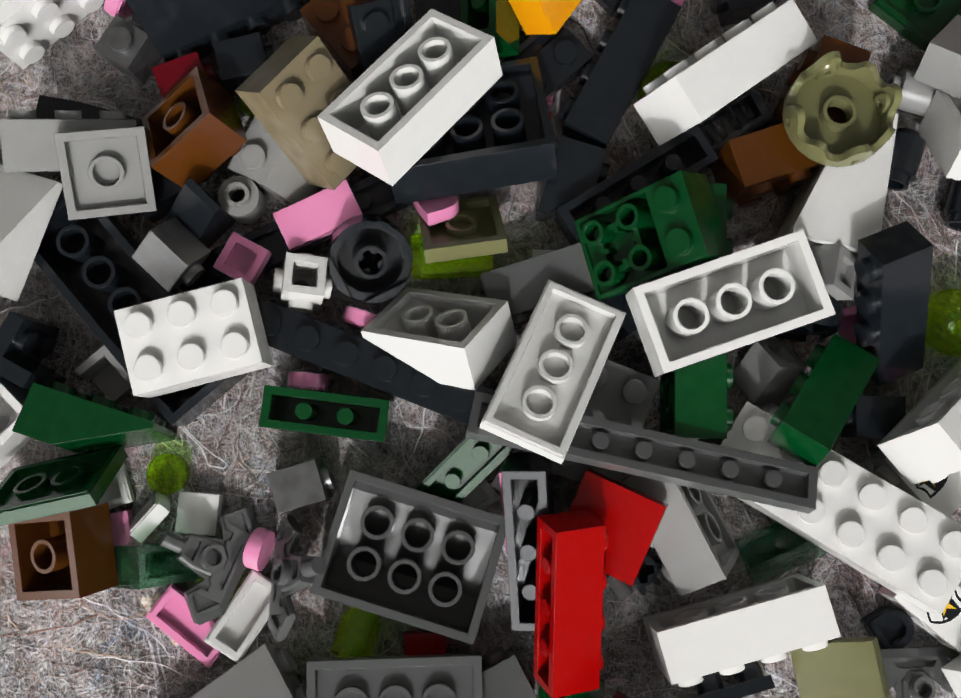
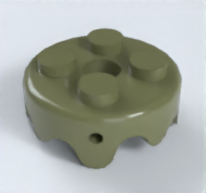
M831 51L800 73L788 90L782 113L785 131L799 152L821 165L847 167L864 162L883 147L895 133L896 129L893 128V121L902 101L901 87L898 84H887L884 82L872 62L846 63L842 61L839 51ZM837 107L841 109L846 115V123L840 124L832 121L828 116L827 108Z

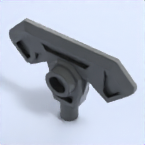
M250 506L218 517L221 539L191 533L183 537L168 529L160 539V546L176 552L175 558L203 579L184 592L185 600L195 624L202 625L224 615L245 567L243 564V552L246 542L253 530L259 527L254 510Z
M291 515L284 517L275 535L273 567L271 570L268 627L274 640L277 642L283 641L287 637L296 619L291 596L298 591L307 589L314 582V577L324 573L326 570V562L322 557L294 554L302 535V530L296 519Z
M946 646L880 649L889 690L892 687L894 688L896 698H934L936 694L935 684L946 692H953L941 668L959 656L955 650Z

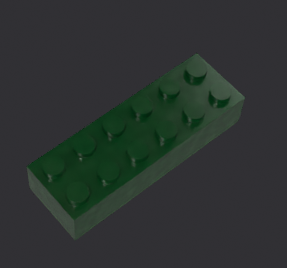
M709 183L732 254L733 241L732 238H727V222H730L732 219L733 200L732 197H727V184ZM727 352L660 375L661 433L688 439H727V430L732 429L734 418L732 406L727 405V388H731L733 384L732 363H727Z

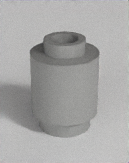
M903 68L898 75L892 74L887 84H898L903 95L898 110L924 117L937 89L914 80L913 78L916 73L914 70Z
M233 176L225 180L219 188V204L235 221L243 224L254 223L265 213L266 198L251 179L244 176ZM245 196L242 201L238 202L241 197Z

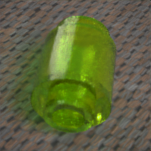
M348 606L347 611L342 612L330 649L331 653L337 657L372 656L382 622L379 621L380 615Z

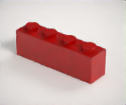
M586 509L537 516L534 678L550 698H559L599 689L600 670L604 666V658L601 651V633L605 628V616L602 610L603 591L607 587L604 557L609 538L606 525Z

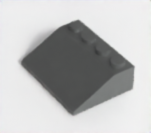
M350 469L321 556L326 562V570L324 573L314 577L309 593L474 645L506 537L505 519L493 513Z

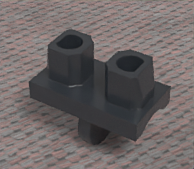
M754 661L744 664L745 669L734 674L737 681L735 685L723 687L719 672L703 676L704 680L695 685L698 695L693 696V698H742L773 689L775 685L771 675L764 676L759 663Z

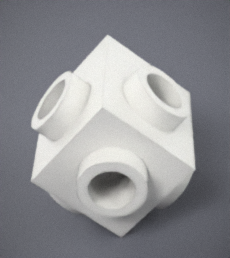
M286 252L283 268H275L272 292L280 293L279 306L286 307L303 315L310 314L312 311H319L323 299H330L333 279L331 275H326L328 258L309 253Z

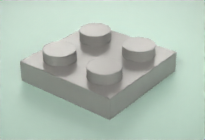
M144 126L53 133L68 220L157 211Z

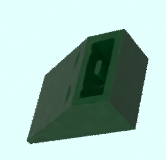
M680 170L574 221L597 300H604L627 293L633 287L731 254L705 174Z
M53 380L49 387L32 383L12 429L13 432L75 453H83L114 445H122L123 448L172 441L175 440L177 435L165 428L167 421L157 418L153 413L136 407H131L129 411L128 408L116 404L117 402L92 393L89 396L78 392L76 388Z

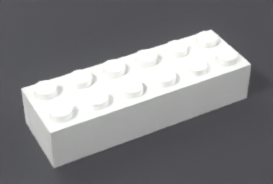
M748 401L734 420L732 429L728 430L727 439H723L720 443V446L803 464L767 442L776 426L769 423L773 416ZM833 450L817 466L816 510L810 514L738 498L926 612L942 615L961 581V524Z

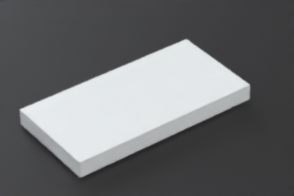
M548 279L479 428L562 464L626 313Z

